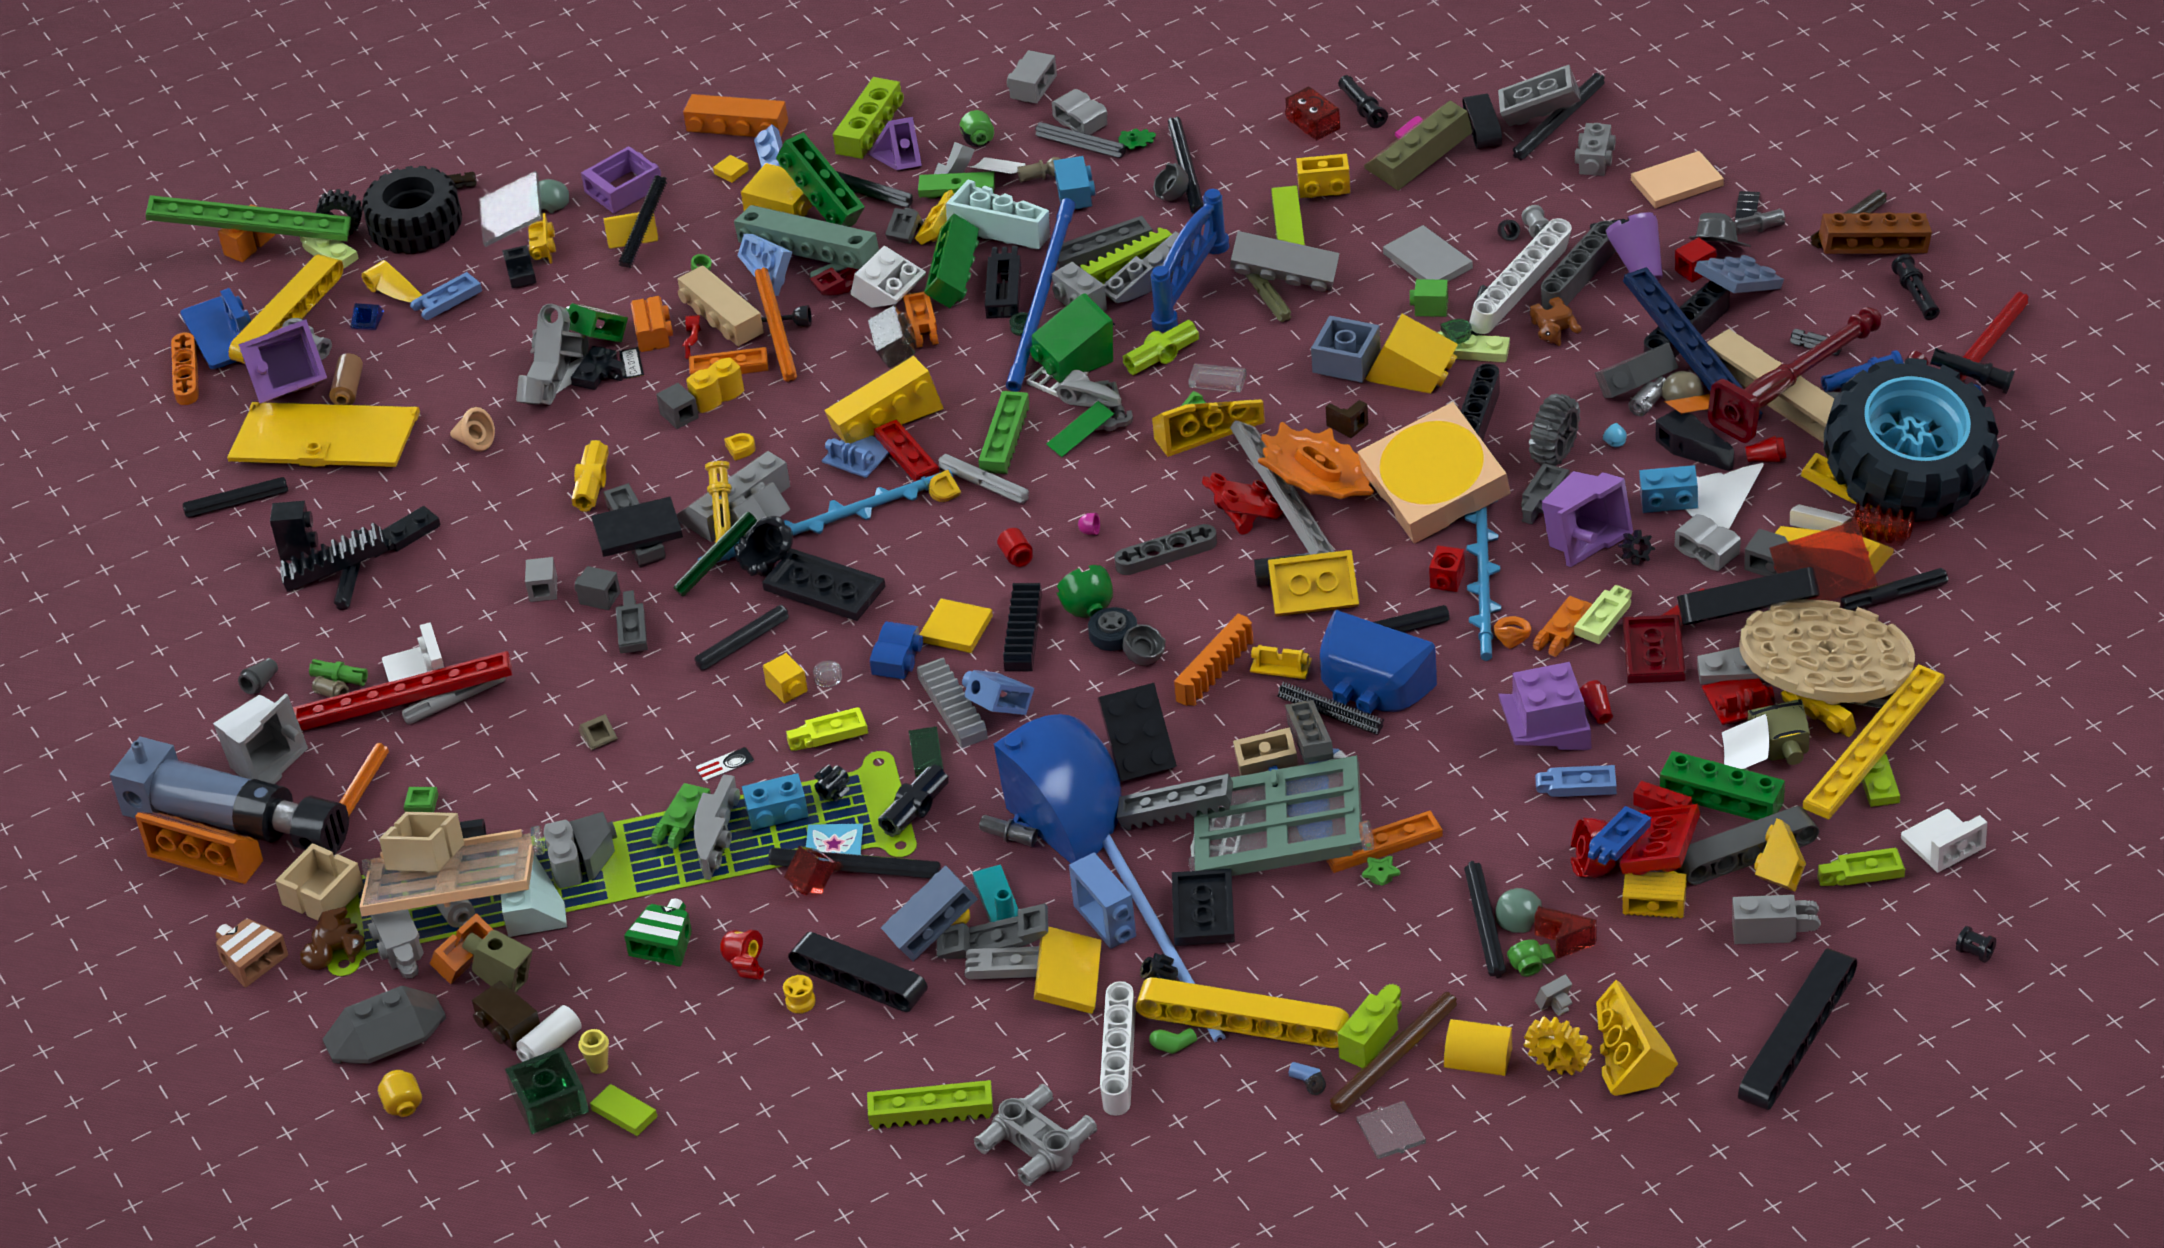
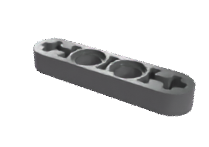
M1202 524L1121 549L1114 556L1116 571L1122 575H1131L1209 551L1217 545L1216 529L1211 525ZM1178 543L1185 544L1184 547L1180 548L1172 547L1174 544ZM1152 551L1159 552V554L1155 556L1146 555L1148 552Z

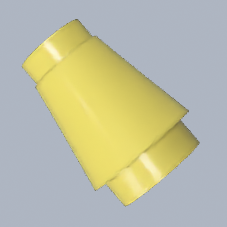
M597 1029L584 1032L578 1044L579 1049L591 1072L595 1074L603 1073L608 1068L609 1039L602 1031Z

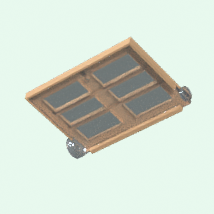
M540 825L532 826L531 833L522 834V830L519 829L463 838L464 845L454 857L450 858L440 871L432 874H427L424 871L401 873L398 870H386L382 852H380L381 857L373 858L370 861L369 859L362 860V869L366 880L359 907L361 916L443 903L444 907H450L451 902L529 890L534 853L535 855L545 854L542 828Z

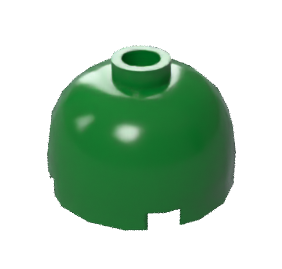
M1089 565L1090 570L1081 572L1080 568L1067 574L1058 583L1057 588L1059 592H1056L1067 612L1075 617L1091 618L1097 611L1108 607L1113 598V585L1107 570L1103 566Z

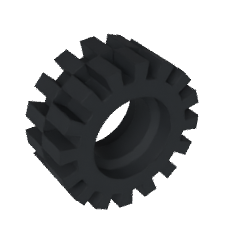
M336 189L335 193L333 190H329L327 194H322L315 213L334 215L330 211L334 209L345 212L348 217H351L349 235L353 234L354 230L358 229L362 217L363 207L361 206V201H355L357 196L354 194L351 197L348 196L349 191L345 190L344 194H342L341 189Z

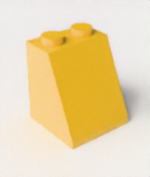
M1402 313L1369 371L1366 380L1431 394L1436 384L1441 387L1448 375L1445 368L1450 370L1457 356L1453 353L1458 344Z

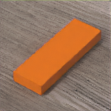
M766 347L689 357L690 376L698 370L708 369L712 364L724 358L733 359L740 366L741 374L769 371Z

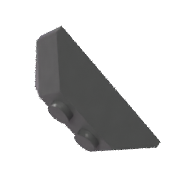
M399 986L346 1007L322 1040L333 1063H341L342 1061L348 1063H372L426 1041L437 1029L440 1022L446 1019V1014L435 994L406 986Z

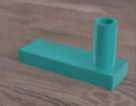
M1001 864L972 872L974 883L990 923L1018 916L1019 909Z

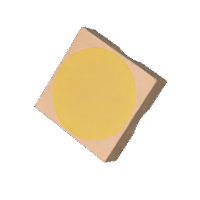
M1454 402L1358 451L1363 473L1380 497L1391 506L1397 521L1414 544L1448 527L1458 518L1476 512L1510 494L1506 472Z

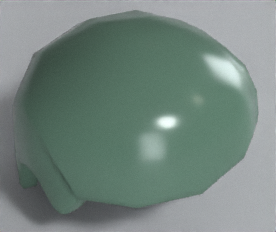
M544 179L539 181L532 189L531 207L537 213H540L542 209H546L552 214L555 210L563 209L569 203V190L560 181Z
M1524 888L1510 889L1504 892L1497 901L1495 911L1496 922L1503 929L1514 933L1529 932L1533 923L1540 921L1542 902L1532 891Z

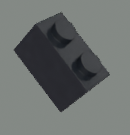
M305 500L272 503L270 524L280 561H289L291 556L301 559V552L311 555V548L318 547L317 531L312 530L313 515L311 511H307Z

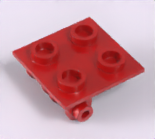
M1760 678L1726 680L1702 686V690L1722 725L1748 719V710L1774 705L1771 700L1774 697L1773 688L1763 685Z

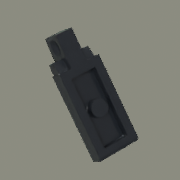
M425 506L420 507L382 530L385 534L388 551L393 549L396 552L400 551L437 529L441 524L439 517ZM383 552V553H381V554H379V555H376V556H374V557L377 558L378 556L384 554L385 552Z

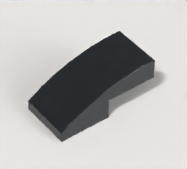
M527 245L502 250L512 288L537 283Z

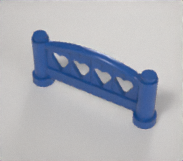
M1209 189L1205 192L1203 196L1204 206L1183 227L1172 245L1163 266H1157L1152 270L1151 285L1154 312L1151 315L1152 327L1156 331L1167 332L1178 326L1177 312L1173 310V306L1197 272V269H1199L1209 253L1221 254L1229 249V236L1225 233L1223 199L1220 191L1217 189ZM1205 224L1204 233H1203V236H1202L1201 231H1202L1203 225ZM1195 240V241H1194L1193 251H1192V250H1191V244H1192V241ZM1184 255L1183 266H1181V258ZM1172 271H1174V273H1173V279H1172V282H1171V273H1172Z

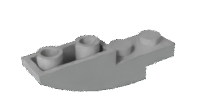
M1175 231L1143 260L1137 256L1104 283L1105 295L1116 303H1120L1151 292L1152 270L1157 266H1163L1179 233ZM1192 242L1191 250L1193 251L1194 244Z
M723 774L714 794H702L695 815L694 838L700 868L704 878L707 880H711L715 869L720 867L722 854L731 843L732 835L731 831H728L727 825L730 820V812L733 806L738 804L740 798V790L736 788L735 777L732 775Z

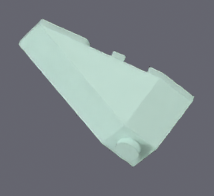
M519 850L500 853V859L518 857ZM534 854L529 890L501 894L502 913L508 937L567 927L564 901ZM517 866L501 868L500 871L516 869ZM515 878L501 880V883L512 882Z

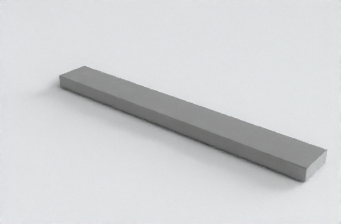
M1235 420L1230 429L1310 555L1335 552L1293 485L1287 484L1280 476L1258 463L1259 458L1265 457L1263 448L1266 446L1261 440V435L1256 427Z

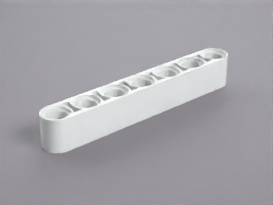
M1559 218L1552 219L1474 302L1469 321V327L1472 331L1479 334H1486L1492 331L1565 252L1572 229L1568 221Z

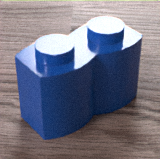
M887 621L884 623L878 641L874 645L870 656L872 675L905 679L908 671H913L916 652H920L923 645V636L919 635L918 626Z

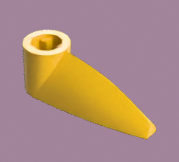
M385 260L362 273L363 282L372 292L379 290L390 297L406 302H412L422 296L406 278Z

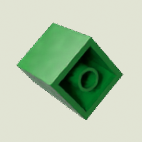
M1086 293L1081 294L1032 334L1031 356L1045 368L1048 375H1052L1059 383L1063 382L1073 370H1080L1084 373L1112 363L1113 320Z

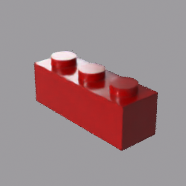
M1640 781L1633 792V805L1646 810L1692 805V797Z

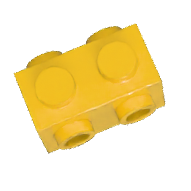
M1347 154L1296 158L1300 198L1337 196L1350 193Z

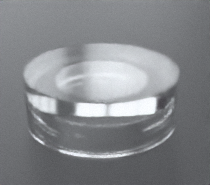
M830 660L818 663L813 669L816 684L822 687H831L838 684L842 679L841 666L837 662Z

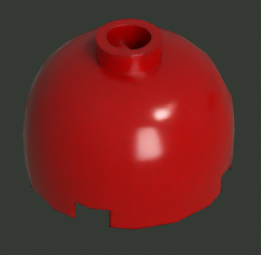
M1583 818V820L1579 819L1576 822L1571 838V847L1576 848V857H1571V865L1576 876L1601 877L1608 874L1616 866L1617 861L1610 859L1603 865L1598 862L1599 856L1595 860L1588 858L1589 844L1608 824L1605 820Z

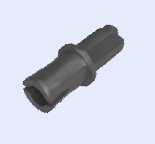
M1782 209L1765 213L1755 212L1753 216L1735 220L1737 234L1756 230L1763 232L1766 228L1784 225L1785 220L1780 219H1785V214Z
M983 815L979 823L980 830L1003 837L1005 842L1011 840L1033 847L1037 841L1038 829L1015 823L1013 819L1004 821Z

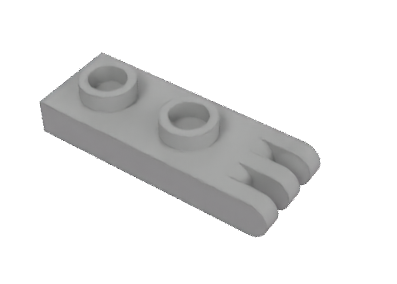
M1039 946L969 949L966 951L965 977L967 979L1036 977Z

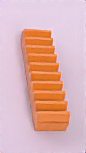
M1238 613L1174 680L1176 702L1185 706H1195L1196 699L1203 698L1202 692H1208L1209 685L1216 684L1215 678H1221L1222 671H1228V664L1234 665V658H1240L1241 651H1247V644L1252 645L1254 643L1252 622L1248 617Z

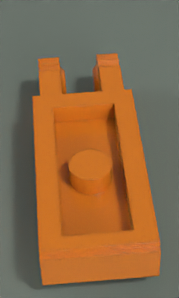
M924 292L905 295L903 302L911 334H914L916 347H923V338L920 333L929 331L932 344H939L936 331L937 324L930 296Z
M1569 596L1544 628L1539 631L1535 637L1533 648L1541 651L1549 641H1552L1549 646V654L1557 657L1564 647H1568L1576 637L1574 635V626L1592 604Z

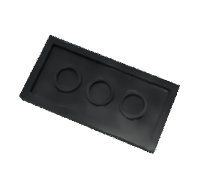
M792 548L762 582L764 591L855 621L859 620L886 587L884 578Z

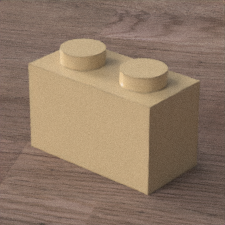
M1290 727L1233 741L1240 776L1268 771L1269 767L1277 765L1278 769L1298 766L1297 752Z

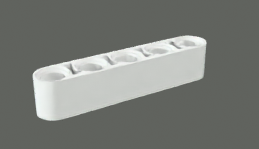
M1121 981L1110 984L1106 990L1100 1078L1103 1109L1106 1113L1114 1116L1126 1113L1131 1105L1136 1014L1133 987Z

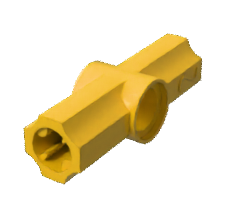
M591 440L590 444L585 446L581 464H576L575 488L571 500L573 506L577 507L580 511H590L592 507H595L599 490L604 488L606 484L605 466L609 450L608 446L599 440Z

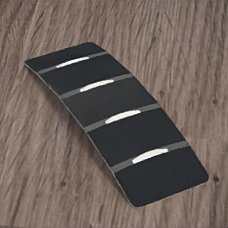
M1739 192L1735 220L1753 216L1757 212L1760 192Z

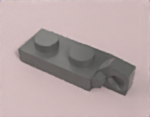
M1545 463L1542 464L1522 494V522L1533 524L1539 512L1544 513L1542 501L1569 476L1568 469Z
M634 590L623 592L624 606L616 607L620 654L648 650L643 603L636 604Z

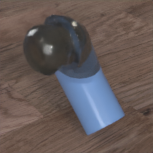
M1296 1062L1291 1063L1289 1077L1303 1080L1310 1094L1319 1095L1325 1090L1326 1081L1320 1069Z

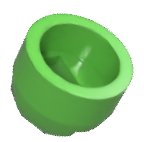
M697 254L691 259V270L698 268V264L699 267L703 265L710 271L712 261L707 255Z

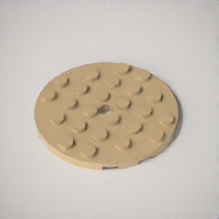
M1826 600L1785 601L1772 604L1768 611L1761 612L1758 610L1747 619L1745 627L1741 630L1739 643L1742 658L1753 673L1782 690L1802 697L1822 700L1832 705L1839 704L1840 702L1864 704L1869 700L1882 698L1894 693L1911 674L1915 662V652L1910 640L1894 624L1887 626L1878 621L1879 615L1858 607L1855 612L1840 608L1839 602Z

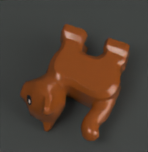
M1560 297L1550 299L1549 303L1553 308L1545 310L1539 303L1530 307L1531 322L1534 325H1538L1540 340L1561 346L1562 330L1570 328L1572 332L1577 334L1582 331V327L1578 325L1571 308L1564 305Z

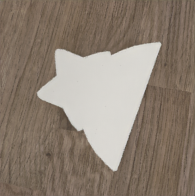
M1760 463L1742 467L1724 475L1722 473H1714L1697 477L1698 508L1685 510L1692 517L1700 514L1711 518L1718 527L1729 529L1764 464Z

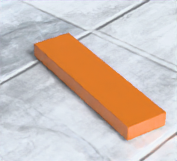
M1430 810L1361 833L1362 845L1352 847L1353 855L1328 859L1326 861L1333 873L1366 863L1368 857L1378 859L1443 837V830Z

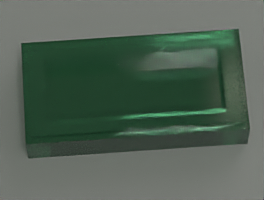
M937 726L909 730L915 777H918L928 766L931 767L933 764L943 769Z

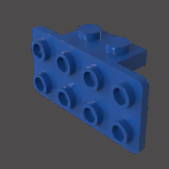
M230 288L220 291L221 296L185 308L180 312L183 321L194 336L195 342L210 369L222 368L236 362L229 358L230 344L251 322L250 315L247 309L244 310L240 297H235Z

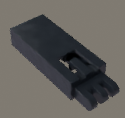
M1012 246V253H1008V247H1002V253H998L997 247H992L991 257H988L986 319L1019 317L1022 268L1020 255H1018V246ZM999 272H1002V283H997V274Z

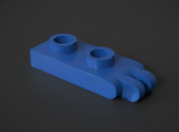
M1625 806L1591 840L1588 858L1595 860L1599 856L1598 862L1603 865L1610 859L1617 861L1649 829L1651 817Z

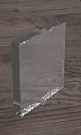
M1405 1101L1384 1108L1379 1106L1375 1111L1356 1117L1377 1159L1398 1152L1403 1154L1407 1149L1426 1143V1138Z

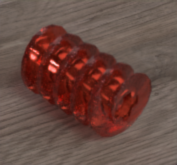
M1858 502L1852 518V534L1860 536L1863 531V536L1868 539L1874 534L1875 540L1879 542L1885 536L1886 543L1889 544L1896 538L1897 545L1903 546L1906 540H1909L1912 533L1914 512H1911L1908 518L1904 519L1903 510H1899L1897 516L1894 517L1892 508H1888L1884 515L1882 514L1881 506L1878 505L1875 511L1871 512L1869 503L1866 504L1863 510H1860Z

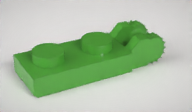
M684 783L660 822L655 826L651 837L652 843L661 844L669 832L668 847L676 849L694 826L695 815L702 794H711L710 789Z

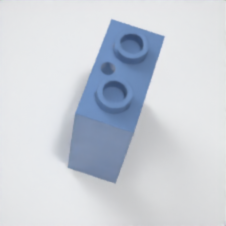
M1094 852L1069 864L1074 907L1109 948L1112 949L1136 937L1132 895Z

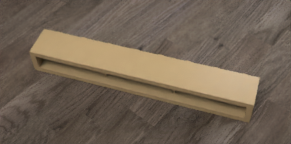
M1730 329L1707 342L1743 389L1762 375L1782 364ZM1799 376L1793 386H1790L1767 405L1824 443V430L1834 398Z

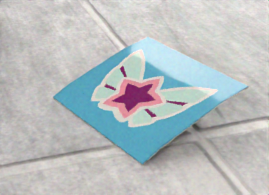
M863 824L808 825L806 850L861 855Z

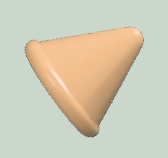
M474 407L466 411L463 418L451 430L450 435L453 439L469 446L471 449L481 452L492 445L495 427L491 416L484 409Z

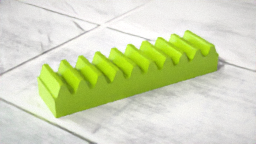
M1159 227L1157 228L1158 233L1149 232V237L1140 236V242L1132 240V246L1124 244L1123 250L1115 248V254L1107 252V258L1099 256L1098 262L1091 260L1089 261V266L1083 264L1080 266L1084 271L1104 284L1136 256L1143 260L1171 236L1172 233L1167 229Z
M991 1080L867 1092L869 1125H872L874 1129H878L880 1124L891 1128L894 1122L899 1127H903L905 1121H908L912 1126L916 1125L917 1120H921L924 1125H927L930 1119H934L936 1123H940L942 1118L953 1122L956 1116L961 1121H965L967 1115L977 1120L979 1114H983L988 1119L993 1113Z

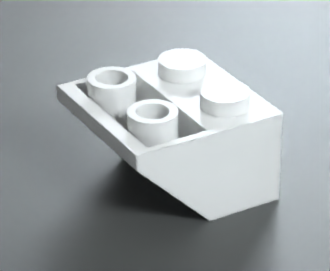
M883 246L855 273L851 295L871 308L893 305L900 301L925 276L926 271L888 247Z

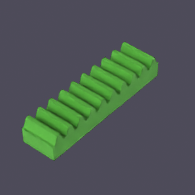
M1002 391L978 460L980 469L989 473L1008 474L1010 460L1013 459L1017 439L1020 438L1024 418L1027 417V411H1029L1028 393Z

